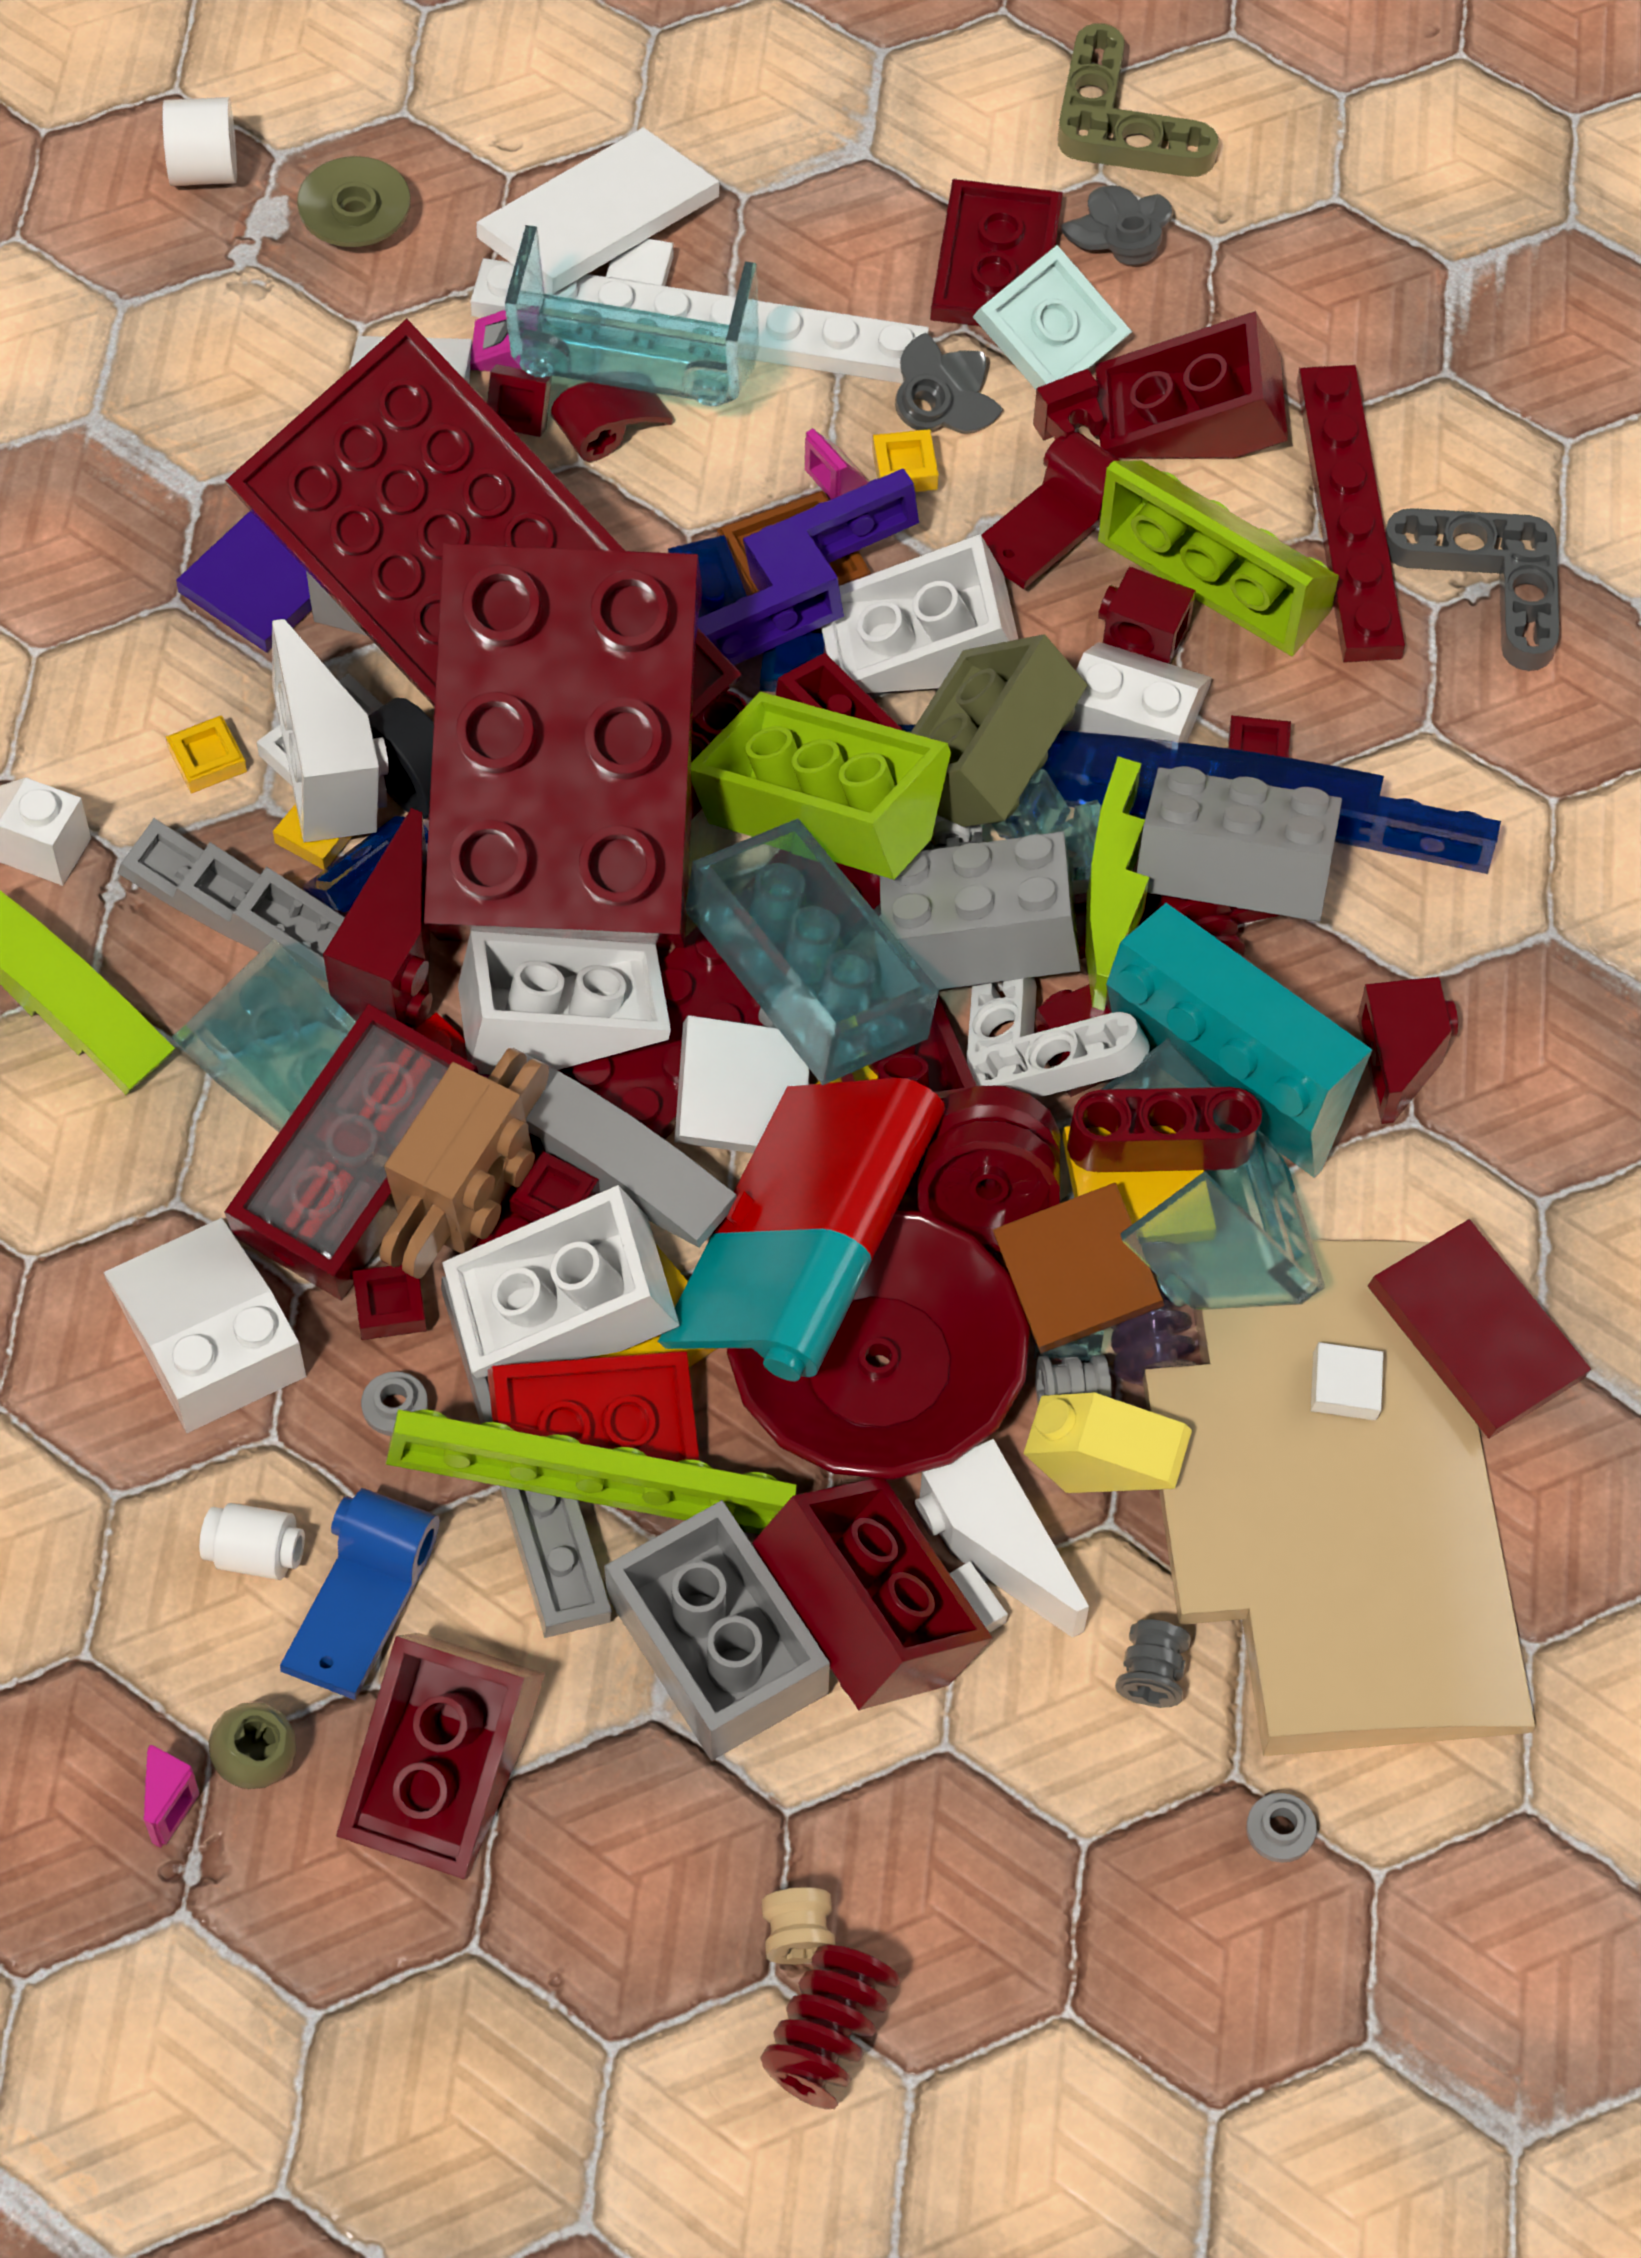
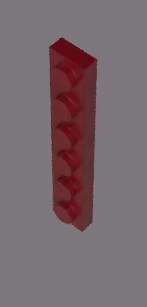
M1356 365L1299 368L1296 383L1327 568L1339 576L1333 605L1343 663L1400 660L1403 656L1405 642Z

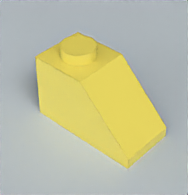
M1098 1393L1045 1395L1040 1398L1023 1454L1066 1493L1175 1489L1192 1430L1185 1423Z

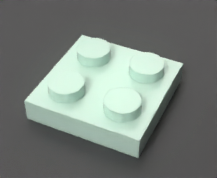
M1058 245L984 304L973 316L1035 390L1037 387L1087 368L1090 369L1132 332Z

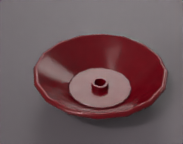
M897 1209L815 1376L800 1377L798 1381L782 1379L765 1368L763 1365L764 1358L753 1348H727V1355L743 1406L780 1448L832 1474L895 1480L951 1465L998 1430L1026 1380L1030 1326L1010 1274L975 1236L920 1211ZM880 1355L886 1357L890 1362L883 1367H874L867 1360L872 1356Z

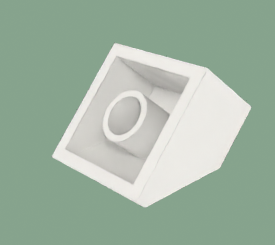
M1101 642L1096 643L1085 651L1076 671L1088 686L1075 705L1074 717L1060 730L1059 740L1116 759L1118 756L1141 763V767L1156 772L1158 767L1166 769L1177 767L1210 687L1212 677Z

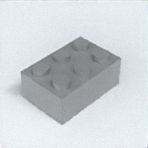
M1182 766L1173 769L1158 767L1143 827L1137 873L1149 877L1147 890L1149 893L1320 922L1342 798L1328 796L1324 791L1312 787H1300L1292 790L1268 786L1263 781L1252 777H1237L1232 780L1208 776L1192 767Z
M1064 832L1042 835L1034 834L1020 838L924 850L917 854L895 880L880 876L882 944L894 996L1081 971L1074 886Z
M723 1500L605 1565L608 1600L711 1761L828 1694L829 1661Z

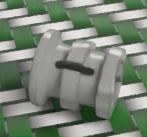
M1092 1355L1090 1362L1081 1363L1078 1357H1063L1062 1363L1052 1365L1048 1356L1038 1357L1035 1375L1038 1405L1041 1396L1098 1393L1111 1398V1379L1105 1355Z

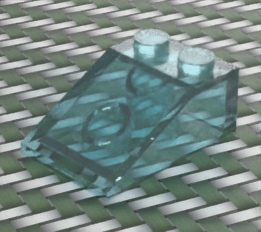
M273 939L189 1019L172 1038L217 1084L280 1132L356 1021Z

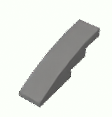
M154 818L121 862L118 870L119 875L222 935L284 965L327 982L323 953L343 922L344 916L267 866L259 874L211 842L203 850Z
M525 1053V1055L527 1056V1062L530 1059H536L530 1056L529 1054ZM548 1066L549 1077L546 1088L526 1118L529 1133L540 1138L544 1151L599 1179V1193L619 1185L648 1216L650 1222L700 1248L728 1215L737 1195L691 1158L638 1120L582 1084Z

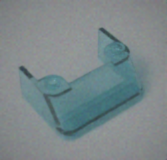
M525 226L505 299L511 355L522 370L536 377H549L552 375L693 399L707 406H720L738 397L754 370L759 351L757 263L745 261L730 324L726 325L547 295L544 291L537 226Z
M1168 1038L1145 1055L1142 1062L1132 1072L1116 1077L1100 1090L1203 1088L1216 1086ZM1217 1125L1225 1132H1240L1238 1128L1232 1125ZM1260 1130L1253 1153L1246 1163L1238 1168L1228 1170H1204L1203 1173L1120 1233L1122 1241L1157 1275L1158 1283L1164 1293L1179 1307L1185 1303L1195 1310L1302 1305L1325 1288L1291 1172L1281 1154Z

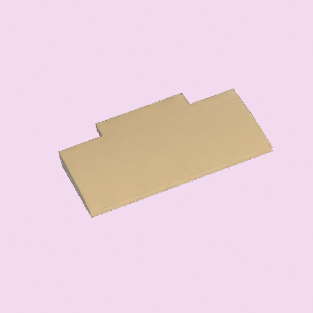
M1290 1241L1192 1247L1187 1274L1202 1365L1145 1369L1143 1387L1147 1411L1185 1423L1192 1430L1175 1489H1159L1179 1625L1242 1620L1263 1756L1533 1733L1535 1729L1478 1425L1367 1287L1376 1274L1430 1242ZM1318 1342L1383 1351L1381 1412L1376 1421L1311 1411L1313 1352Z

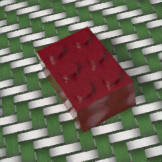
M873 1478L794 1495L752 1542V1546L830 1663L831 1670L839 1680L840 1686L850 1697L858 1711L949 1686L993 1639L886 1479Z

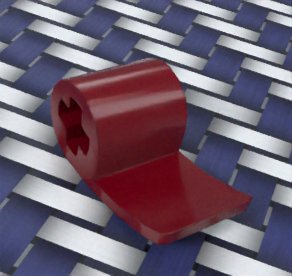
M607 378L574 385L561 393L551 408V416L579 456L588 462L598 461L615 451L622 442L627 424L654 422L672 425L673 416L649 383L638 378Z

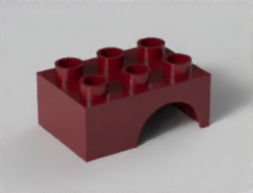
M443 543L424 924L438 940L468 941L470 932L476 931L656 945V950H673L675 947H685L692 818L691 745L697 625L702 600V579L698 554Z

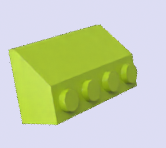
M1143 460L1113 461L1108 466L1098 535L1100 543L1158 577L1196 590L1194 599L1292 657L1331 612L1339 576L1330 571L1319 560L1304 556L1279 541L1270 531L1258 529L1231 513L1222 503L1207 499L1182 484L1171 473L1160 471Z
M760 691L691 763V782L709 824L895 880L932 838L951 751L948 743Z

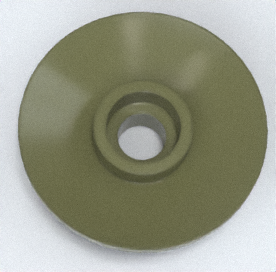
M363 156L342 157L320 165L305 178L297 197L299 216L307 230L322 241L343 247L367 246L388 238L403 225L411 205L409 188L403 176L391 165L378 159Z

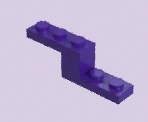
M904 468L882 478L874 479L866 485L827 502L819 503L809 510L777 524L767 526L743 538L750 577L759 592L742 597L728 606L698 618L697 627L733 665H736L844 617L838 577L828 563L919 524L914 483Z

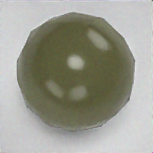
M241 1703L225 1711L214 1723L208 1740L210 1760L218 1774L230 1784L241 1789H262L280 1781L292 1767L297 1751L295 1732L283 1713L265 1703Z

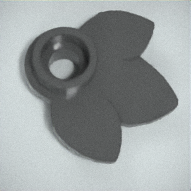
M1101 186L1089 194L1088 210L1090 214L1063 223L1061 229L1063 235L1068 240L1083 249H1110L1113 252L1114 258L1121 263L1130 265L1141 264L1151 260L1157 254L1158 246L1162 242V228L1172 219V206L1160 194L1149 195L1138 200L1130 190L1124 187Z
M923 333L913 339L905 347L900 359V369L904 382L900 385L895 396V408L900 419L915 430L930 429L932 431L945 426L963 434L975 433L991 425L999 417L1002 407L990 397L979 393L985 373V353L982 351H956L942 355L935 341L927 333ZM923 399L927 401L931 406V411L920 409L914 403V400Z

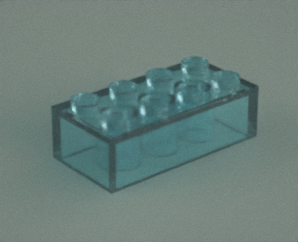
M798 818L693 861L685 912L822 1085L928 1039L939 989Z

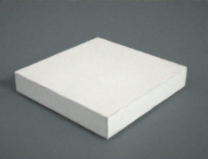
M688 1015L683 1022L674 1142L754 1153L787 1086L808 1085L811 1033Z

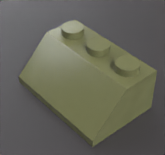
M1045 634L963 650L911 731V733L948 743L951 751L938 807V816L962 827L1005 821L1018 808L1020 795L1033 774L1047 761V751L1056 736L1074 717L1075 705L1088 684Z

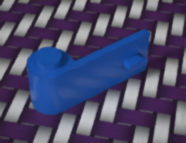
M361 1488L354 1498L345 1496L335 1512L331 1526V1533L339 1536L338 1558L280 1664V1672L356 1700L431 1555L439 1530V1516L365 1488Z

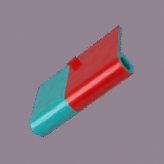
M906 1078L787 1086L734 1190L737 1197L728 1215L711 1235L675 1306L680 1326L662 1333L658 1342L666 1349L753 1348L764 1358L763 1365L765 1368L782 1379L798 1381L800 1377L815 1376L945 1111V1104L942 1099L930 1088Z

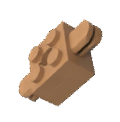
M508 1048L487 1079L452 1062L384 1165L398 1213L397 1218L381 1243L380 1259L384 1263L394 1268L402 1264V1270L406 1274L419 1279L425 1275L443 1245L462 1254L471 1250L478 1238L484 1240L492 1233L501 1214V1202L512 1186L520 1187L534 1164L535 1154L532 1150L526 1118L546 1088L549 1077V1067L546 1063L537 1059H530L527 1062L525 1053L515 1048Z

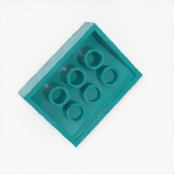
M1165 903L1120 942L1106 983L1112 1013L1124 1012L1132 1015L1148 1039L1150 1048L1147 1057L1190 1088L1234 1087L1251 1093L1259 1102L1262 1110V1119L1257 1137L1315 1178L1322 1172L1372 1049L1182 913Z

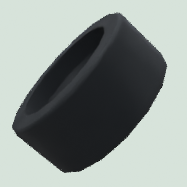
M394 698L368 716L373 739L383 737L386 746L388 775H383L386 792L407 813L413 808L422 812L423 819H427L430 812L434 722L408 699Z

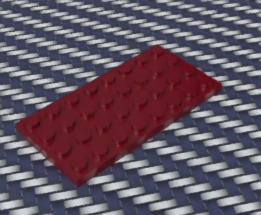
M407 318L225 480L227 487L434 707L443 543L625 551ZM698 627L692 723L741 679V673Z

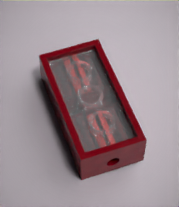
M368 1004L224 1211L235 1238L342 1301L354 1284L352 1271L365 1268L398 1216L384 1168L385 1163L452 1062L479 1074L477 1066Z

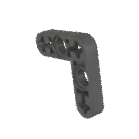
M1416 508L1402 509L1388 519L1385 534L1390 561L1397 566L1411 569L1499 574L1501 649L1504 658L1512 666L1525 671L1540 670L1551 662L1559 638L1557 542L1555 531L1547 521L1532 515ZM1404 533L1414 534V539L1418 543H1408ZM1462 533L1474 534L1484 542V547L1478 550H1466L1455 543L1454 537ZM1436 534L1444 535L1441 546H1436L1438 537ZM1497 537L1502 538L1500 545L1502 550L1494 549ZM1520 540L1531 541V547L1535 550L1524 549V543ZM1520 584H1532L1540 588L1544 593V598L1532 602L1525 601L1515 594L1513 588ZM1535 622L1533 640L1538 646L1534 647L1528 646L1526 638L1522 637L1526 623Z

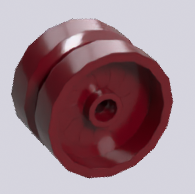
M973 1086L952 1093L942 1100L945 1104V1111L919 1165L918 1208L921 1213L931 1215L975 1236L989 1252H1001L992 1229L1060 1204V1130L1050 1110L1030 1094L1006 1086Z

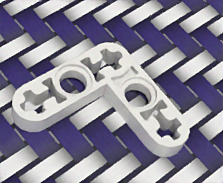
M1034 977L972 985L967 1064L976 1086H1006L1030 1094L1034 1098H1039L1126 1075L1138 1068L1148 1056L1150 1048L1148 1039L1136 1019L1128 1013H1109L1034 1033L1037 987ZM1003 991L1006 997L1001 998L998 992ZM1014 1021L1011 1028L1003 1034L989 1037L992 1030L1000 1024ZM1062 1052H1070L1068 1058L1060 1065L1048 1069L1044 1068L1045 1064L1055 1055Z

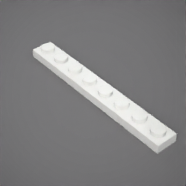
M486 258L482 259L470 301L471 315L474 317L482 318L520 304H530L532 326L896 383L904 382L900 369V359L905 347L923 333L928 334L929 327L589 274L552 294L512 263Z

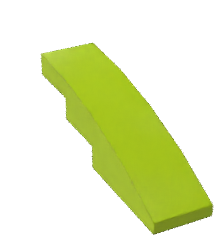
M1119 756L1117 757L1100 810L1087 891L1085 952L1092 1007L1103 1011L1109 1000L1106 983L1120 942L1138 927L1145 909L1149 884L1148 876L1133 872L1139 858L1145 822L1144 819L1130 815L1137 797L1141 763Z
M0 890V985L31 1017L38 1013L78 1056L85 1052L116 1086L127 1095L172 1055L175 1048L85 960L34 916Z

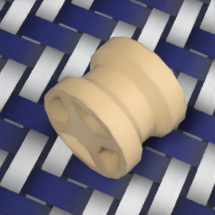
M800 1887L776 1891L762 1899L763 1918L771 1926V1935L765 1940L766 1959L778 1964L812 1963L811 1958L818 1947L835 1945V1936L826 1926V1917L832 1912L830 1893L818 1888Z

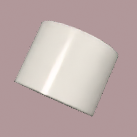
M230 97L164 100L163 136L170 186L236 183V142Z

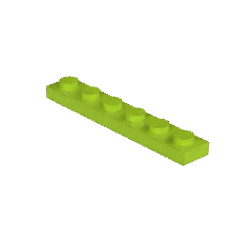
M398 1409L386 1465L679 1520H687L723 1500L742 1531L760 1534L789 1499L796 1494L797 1484L778 1481L775 1477L766 1473L749 1472L739 1474L717 1470L698 1460L675 1462L649 1457L643 1452L629 1447L606 1449L585 1445L566 1435L543 1437L516 1432L511 1427L497 1422L474 1424L448 1419L440 1412L426 1409L414 1412Z

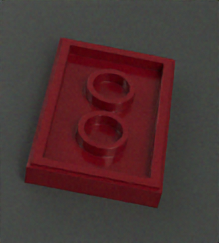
M952 179L931 304L930 321L981 327L973 318L975 313L1056 246L1063 192Z
M1470 1219L1376 1274L1367 1286L1488 1439L1579 1383L1591 1371L1589 1365Z

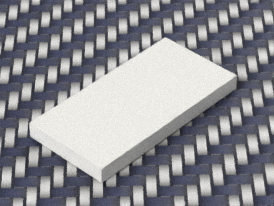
M643 127L477 221V238L554 294L718 198L719 180Z

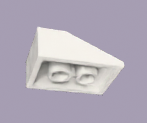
M981 534L839 586L844 617L821 627L826 654L865 693L937 689L941 686L963 650L1018 639L1004 574Z
M285 619L273 620L272 689L303 843L377 833V808L387 807V793L383 775H388V758L383 737L373 739L368 714Z
M470 932L458 983L467 1061L477 1066L479 1074L490 1075L508 1048H515L523 1053H527L555 1070H560L669 1039L671 1028L656 945Z
M619 1185L442 1262L470 1370L476 1378L488 1376L487 1370L491 1366L576 1360L621 1352L680 1326L648 1216Z
M222 1218L104 1272L115 1298L186 1433L306 1377L297 1337L272 1291Z

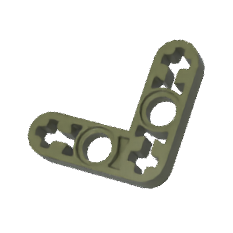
M1094 23L1081 29L1075 39L1059 119L1058 147L1062 153L1078 161L1186 177H1198L1212 170L1216 162L1218 135L1208 124L1197 120L1114 108L1123 62L1124 37L1115 27L1104 23ZM1095 49L1104 50L1102 65L1092 64V55ZM1094 85L1104 90L1105 94L1097 98H1087L1079 94L1077 90L1082 86ZM1079 130H1087L1088 134L1079 135L1078 132ZM1107 132L1113 133V141L1107 140ZM1131 134H1141L1148 137L1152 143L1145 147H1133L1127 144L1124 138ZM1163 141H1169L1168 149L1162 148ZM1196 146L1198 150L1197 152H1191L1187 150V147Z

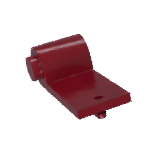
M1074 432L1067 437L1059 436L1053 441L1043 459V465L1047 467L1043 484L981 535L1006 578L1022 589H1025L1100 525L1106 470L1113 461H1121L1080 432Z

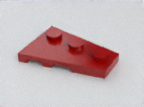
M687 1351L491 1366L487 1370L492 1422L505 1424L516 1432L543 1437L566 1435L578 1440L581 1444L606 1449L629 1447L637 1449L649 1457L675 1462L682 1460L699 1461Z

